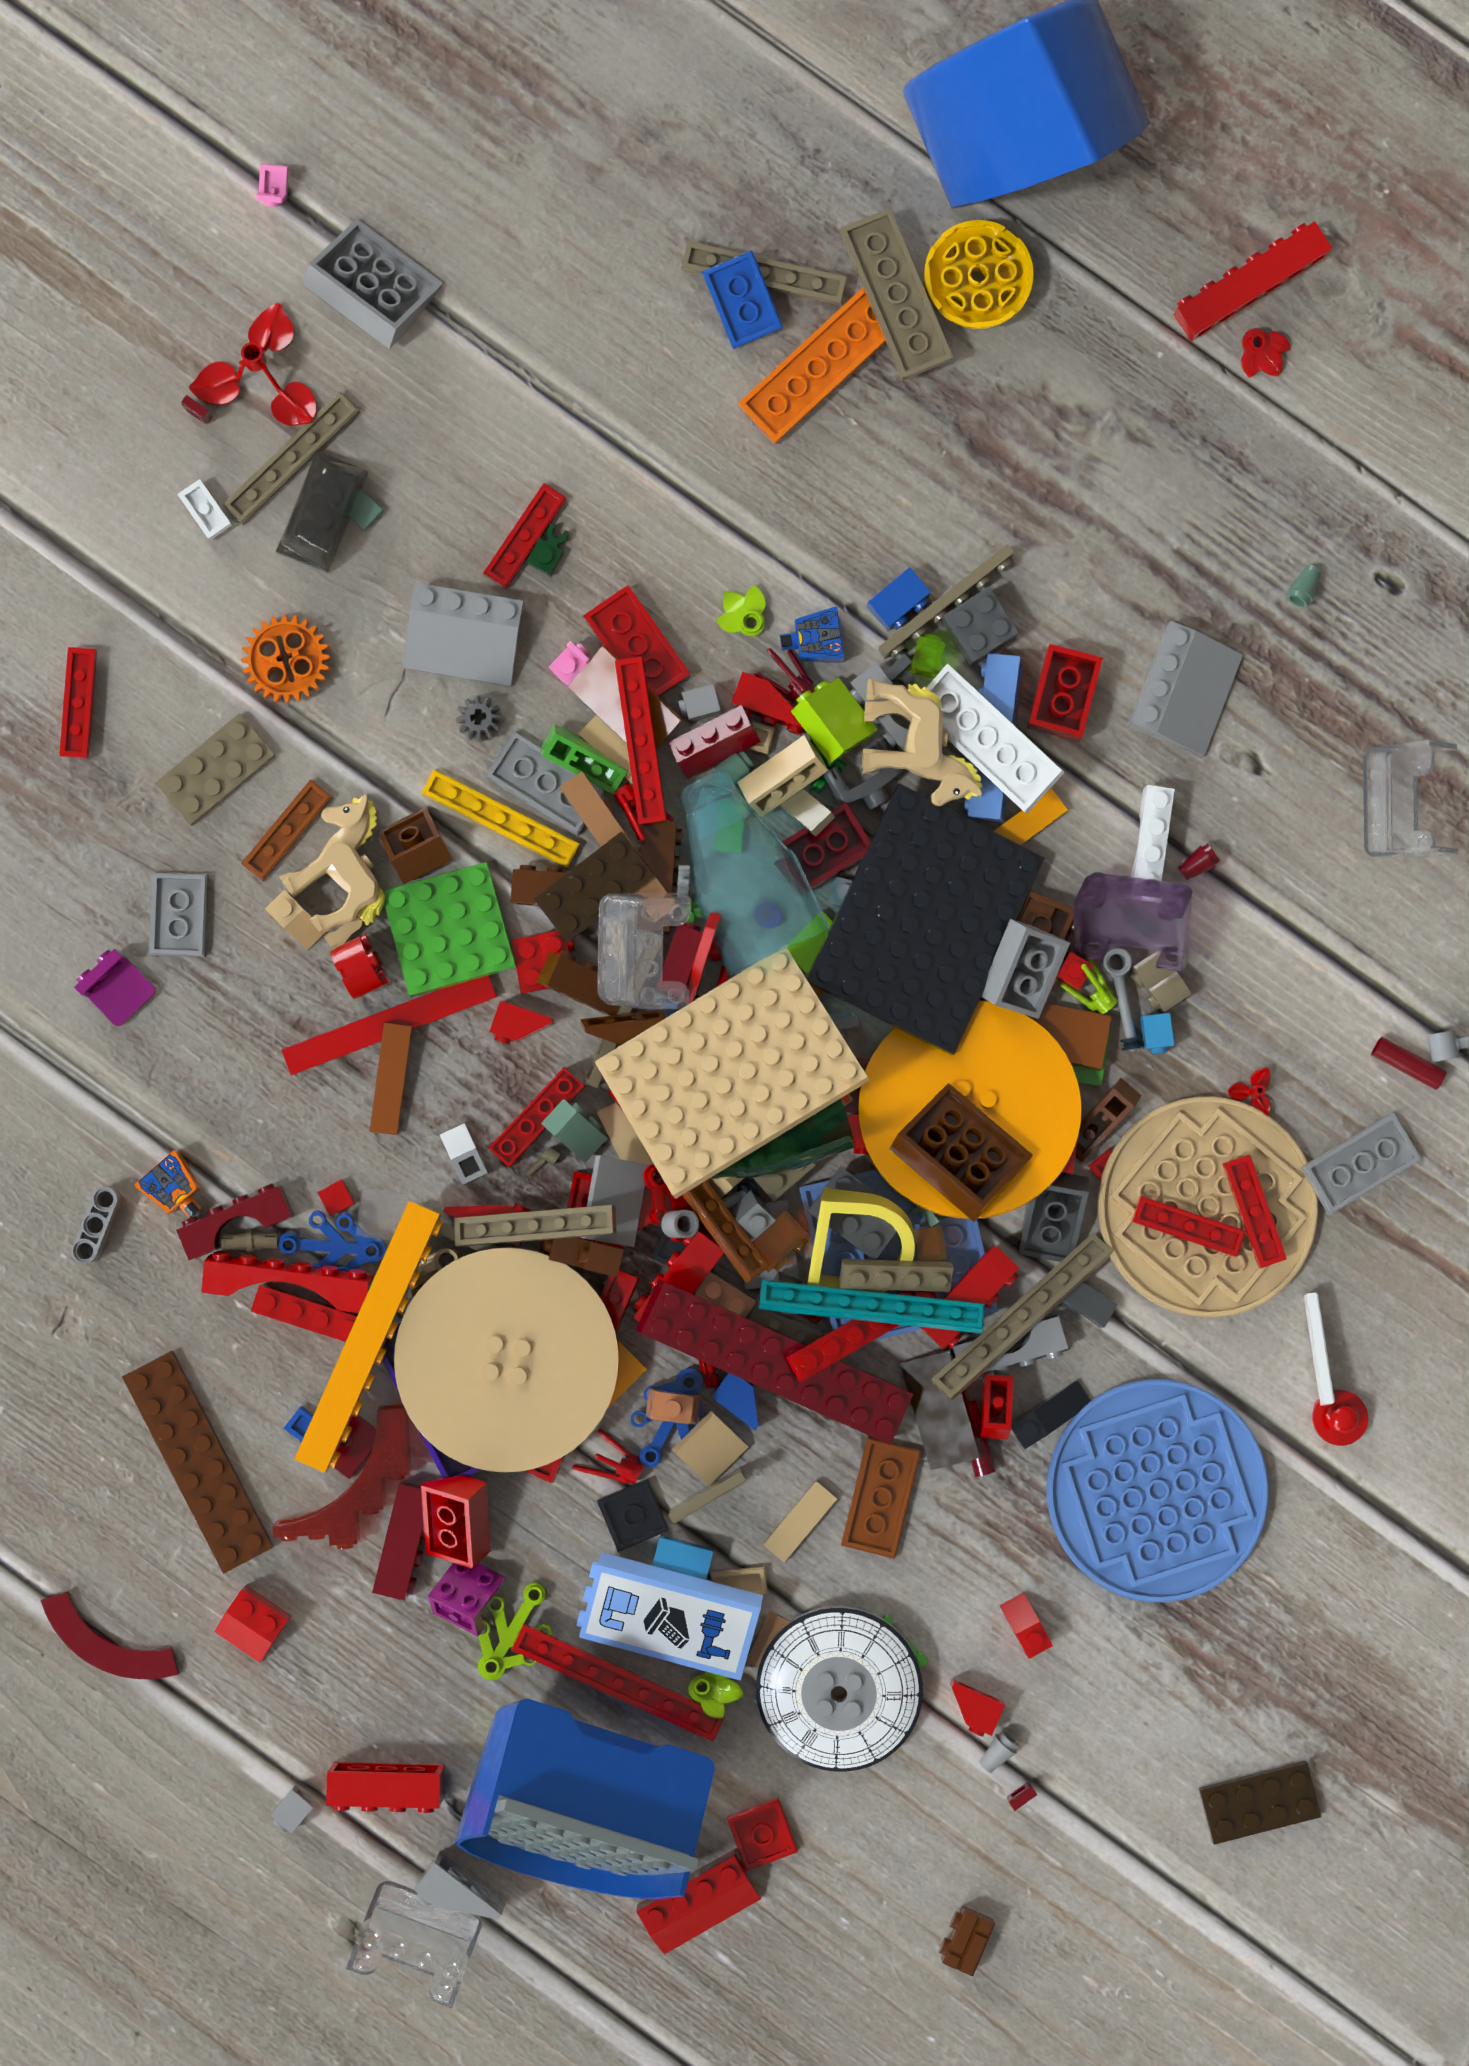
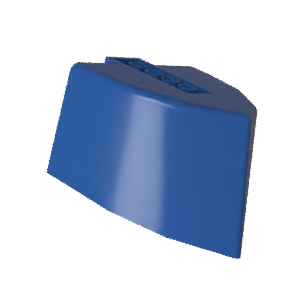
M1068 0L1027 16L932 65L907 82L903 89L907 105L951 208L1021 190L1094 163L1138 137L1150 124L1098 0Z

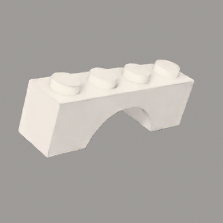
M1147 785L1143 789L1139 814V838L1131 870L1128 897L1154 901L1159 898L1175 790L1173 788Z

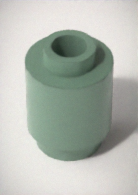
M742 751L738 754H733L714 767L716 774L713 777L722 788L727 786L729 789H732L738 784V781L751 773L750 770L755 766Z

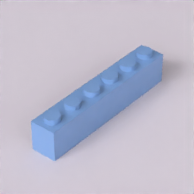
M988 654L987 661L982 663L981 676L985 680L984 688H980L979 693L1017 726L1024 660L1021 656ZM974 765V768L978 770L977 774L981 776L980 783L982 788L980 790L982 795L981 797L972 796L970 800L965 799V812L968 813V817L972 820L1005 823L1008 796Z

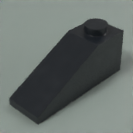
M1076 1380L1013 1419L1011 1431L1025 1450L1077 1415L1090 1402V1399L1079 1381Z

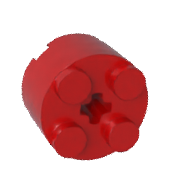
M366 933L330 951L334 965L343 977L342 982L353 999L362 997L390 983L383 968L379 969V967L383 966V962L377 951L372 952L370 950L373 947Z

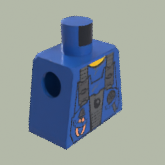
M837 607L797 618L794 621V633L780 634L782 651L798 649L799 661L844 662Z

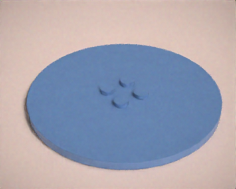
M1146 1379L1121 1384L1105 1391L1087 1403L1070 1420L1058 1438L1052 1452L1046 1481V1497L1051 1524L1061 1546L1072 1562L1086 1576L1108 1591L1126 1598L1145 1602H1173L1192 1598L1209 1591L1230 1577L1243 1564L1256 1545L1264 1526L1269 1501V1483L1264 1457L1258 1442L1243 1419L1230 1406L1213 1394L1194 1385L1167 1379Z

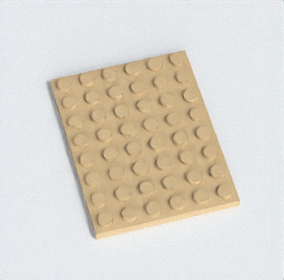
M783 946L595 1061L599 1071L675 1199L870 1081L786 946Z

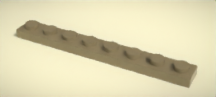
M1092 1233L931 1379L932 1383L952 1402L1108 1260L1113 1251L1098 1236Z

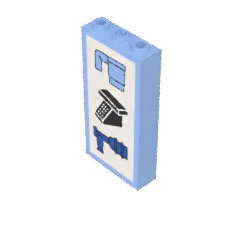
M601 1552L599 1562L593 1561L589 1578L594 1579L593 1585L586 1586L583 1602L588 1603L586 1611L580 1610L576 1626L581 1627L579 1638L741 1681L761 1610L763 1595Z

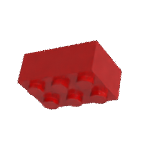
M1049 644L1046 649L1026 728L1079 742L1084 734L1103 657Z

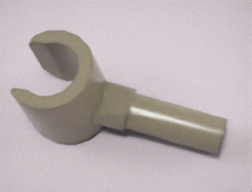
M554 1147L547 1148L538 1161L526 1170L525 1173L530 1177L546 1161L554 1165L561 1156V1152Z

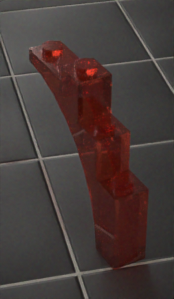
M403 1404L380 1405L377 1409L376 1434L372 1451L363 1471L354 1483L336 1500L317 1511L298 1518L276 1521L272 1526L273 1538L280 1537L281 1541L297 1540V1536H308L310 1540H319L325 1538V1535H329V1546L337 1545V1549H350L354 1547L353 1544H358L360 1540L359 1511H362L364 1515L378 1514L379 1510H383L386 1505L384 1476H388V1480L405 1479V1475H409L411 1472L409 1420Z

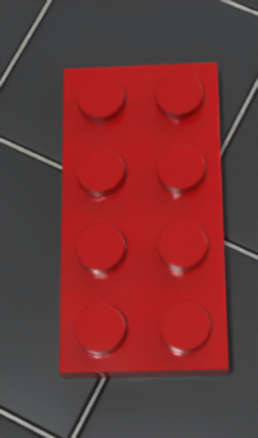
M626 585L583 615L602 645L606 646L618 659L643 657L647 686L658 697L690 676V672L629 585Z

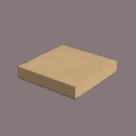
M711 1410L672 1451L710 1486L748 1446Z

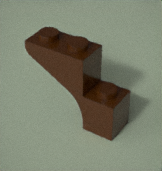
M578 1237L541 1240L539 1251H543V1254L549 1256L548 1260L614 1277L618 1276L624 1252L621 1248Z

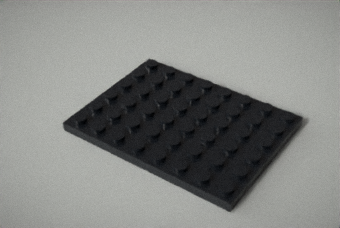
M898 784L806 977L810 985L937 1049L954 1055L985 989L989 969L1010 919L1017 920L1045 858L945 806L938 807L933 805L930 798L902 784Z

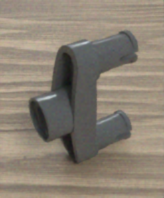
M884 739L868 747L869 749L889 751ZM838 766L833 767L822 776L826 779L834 793L833 799L837 806L863 798L868 809L871 810L890 799L884 785L892 780L902 769H879V773L853 788L851 786L848 787Z

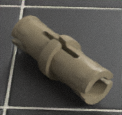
M247 1230L246 1233L221 1234L222 1251L247 1250V1252H253L254 1249H278L277 1231L253 1233L252 1230Z

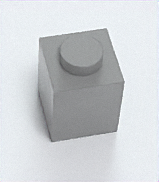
M714 684L682 692L683 700L678 701L682 717L687 716L689 723L721 714Z
M478 1148L451 1160L462 1185H467L490 1174Z
M751 1190L731 1208L737 1222L755 1239L776 1221L770 1208Z
M295 1785L270 1816L274 1818L273 1823L283 1832L288 1830L292 1834L317 1802Z

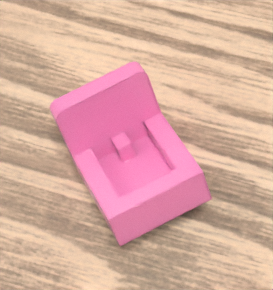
M268 163L260 164L259 192L256 194V200L263 201V205L278 207L280 203H284L287 200L289 166Z

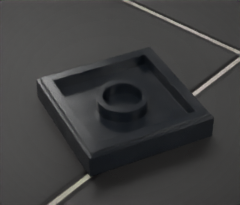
M648 1479L597 1500L618 1552L669 1531Z

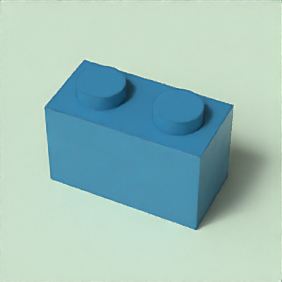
M660 1535L652 1566L706 1580L714 1549Z

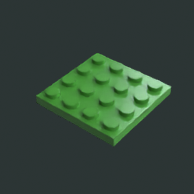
M487 862L383 891L385 894V909L410 997L516 968Z

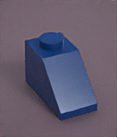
M728 1373L711 1397L752 1429L756 1430L759 1425L753 1385Z

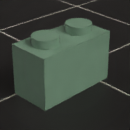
M563 1099L541 1124L586 1163L607 1140L600 1132L603 1126L592 1116L586 1119L585 1116L588 1113L576 1102L571 1106Z

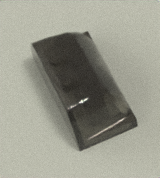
M316 451L277 547V554L328 573L350 520V512L359 490H362L368 471Z

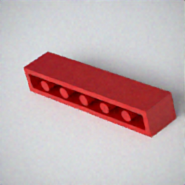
M1314 221L1308 226L1305 223L1299 225L1291 232L1292 236L1284 240L1281 237L1268 246L1269 250L1265 253L1256 252L1246 260V265L1239 269L1237 266L1232 267L1223 274L1224 278L1217 283L1212 280L1200 289L1201 293L1195 297L1188 295L1177 303L1178 307L1174 317L1189 340L1192 342L1326 258L1331 252L1332 247L1316 222Z

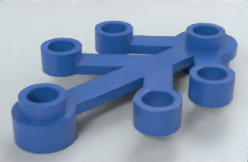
M320 1210L312 1212L309 1217V1224L314 1229H320L329 1240L303 1239L297 1232L289 1230L284 1232L278 1241L279 1249L287 1255H292L298 1250L330 1252L318 1263L311 1265V1267L322 1268V1266L326 1265L332 1266L346 1253L357 1254L346 1266L341 1265L338 1267L339 1271L347 1272L351 1269H358L365 1262L376 1263L386 1253L384 1241L378 1236H367L354 1222V1217L348 1212H343L338 1216L336 1225L342 1231L348 1230L357 1242H347L328 1222L325 1213ZM320 1216L322 1223H315L313 1217ZM348 1218L350 1224L343 1225L340 1219ZM287 1240L292 1241L294 1247L287 1248L284 1242ZM373 1246L377 1252L370 1254L367 1251V1247Z
M687 1368L679 1372L676 1381L657 1387L648 1386L644 1390L643 1395L647 1401V1391L649 1388L699 1394L703 1386V1378L697 1370ZM687 1377H691L695 1381L694 1386L691 1388L684 1385V1380ZM700 1400L699 1415L706 1416L707 1413L704 1412ZM637 1410L631 1415V1423L635 1427H643L646 1422L653 1419L645 1416L646 1411ZM642 1414L644 1422L641 1424L635 1423L634 1416ZM663 1421L651 1445H646L642 1448L640 1461L644 1466L655 1467L660 1463L662 1459L660 1449L675 1422ZM676 1423L680 1439L682 1440L690 1432L688 1424ZM652 1451L656 1454V1459L650 1462L645 1458V1454Z

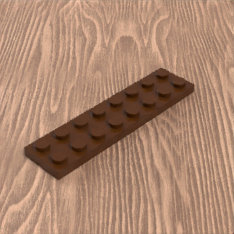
M173 1350L122 1376L223 1574L272 1549L274 1545Z

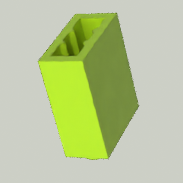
M839 677L830 683L824 680L813 689L814 693H811L810 690L803 693L796 699L799 704L791 710L792 714L830 764L863 744L878 730L873 722H864V710Z

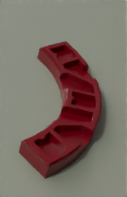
M69 1591L40 1600L44 1612L59 1638L71 1651L92 1666L107 1673L131 1679H160L180 1674L172 1647L157 1650L128 1649L94 1632L76 1609Z

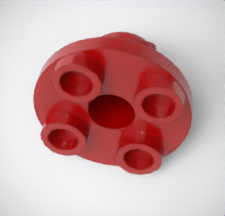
M1333 1390L1335 1399L1333 1404L1320 1406V1399L1315 1402L1312 1412V1423L1316 1433L1324 1441L1337 1446L1349 1445L1356 1442L1364 1434L1368 1425V1411L1363 1401L1357 1395L1345 1390Z

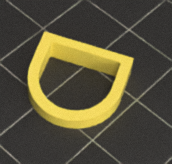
M823 1187L807 1285L840 1288L839 1276L821 1274L829 1221L832 1213L872 1215L887 1221L895 1228L901 1239L902 1250L897 1260L913 1261L915 1252L914 1228L909 1217L898 1205L889 1199L875 1194ZM852 1289V1290H861V1291H870V1292H879V1293H884V1292L887 1291V1290H871V1289Z

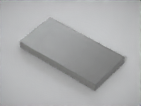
M514 730L485 777L578 836L584 827V822L559 788L576 776V774L543 757L540 746ZM591 783L595 791L602 799V797L606 793V790Z
M1393 1112L1300 1168L1328 1215H1331L1420 1162L1422 1158L1397 1115Z

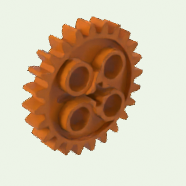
M285 614L282 615L281 622H278L274 616H271V625L268 626L262 620L263 629L261 631L257 628L252 629L256 634L255 638L246 637L251 645L250 647H242V650L248 654V657L241 658V662L249 664V666L242 671L244 674H252L247 682L249 684L257 683L254 688L257 693L264 689L263 697L265 699H268L273 694L275 703H278L281 697H284L286 704H290L291 697L294 696L299 703L301 702L300 694L304 693L310 698L309 689L312 687L319 691L320 689L316 682L318 680L326 682L321 673L330 671V668L324 665V662L330 661L331 657L330 655L323 654V652L330 648L328 644H320L325 637L323 634L315 636L318 630L315 625L307 629L309 625L307 619H304L299 624L297 615L293 616L291 622L288 621ZM279 636L283 639L286 653L292 657L288 662L295 678L294 682H290L287 667L282 662L284 656L277 638ZM292 637H301L302 643L298 648L293 649L289 647V640ZM266 645H275L276 650L273 655L263 656L262 651ZM300 663H309L310 669L306 674L300 675L297 673L296 669ZM275 670H281L284 674L282 680L276 683L271 682V674Z

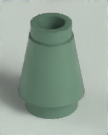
M1307 565L1289 587L1287 599L1292 604L1302 608L1312 603L1321 571L1315 566Z

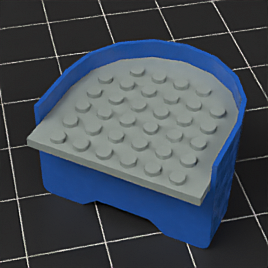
M531 1699L509 1703L499 1708L492 1720L454 1843L463 1851L489 1863L568 1887L633 1899L658 1900L684 1897L690 1871H695L698 1859L694 1858L715 1766L713 1761L707 1756L670 1744L655 1746L575 1720L568 1711Z

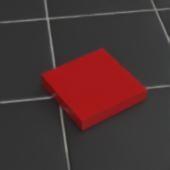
M779 1797L727 1816V1821L745 1871L798 1852Z

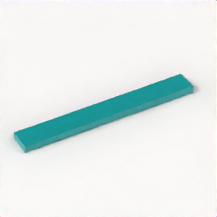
M762 1280L759 1303V1309L973 1333H982L984 1304L769 1280Z

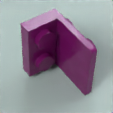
M452 1563L428 1595L433 1614L478 1637L484 1629L481 1612L505 1582L504 1576L479 1563L474 1569Z

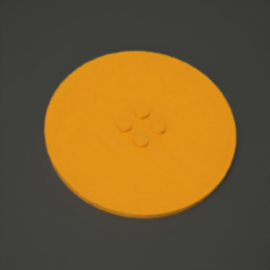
M979 1001L954 1055L941 1051L895 1027L875 1050L865 1070L870 1081L863 1084L860 1088L859 1124L866 1150L874 1166L887 1183L901 1196L927 1211L953 1218L970 1219L889 1148L897 1134L948 1083L1033 1154L1027 1164L977 1219L999 1216L1014 1211L1037 1198L1058 1178L1074 1150L1081 1123V1097L1075 1072L1066 1053L1051 1034L1036 1021L1024 1014L996 1006L991 1002Z

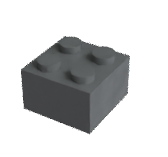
M990 587L943 615L941 619L942 625L969 667H972L986 658L988 654L994 653L1016 639L1019 633Z

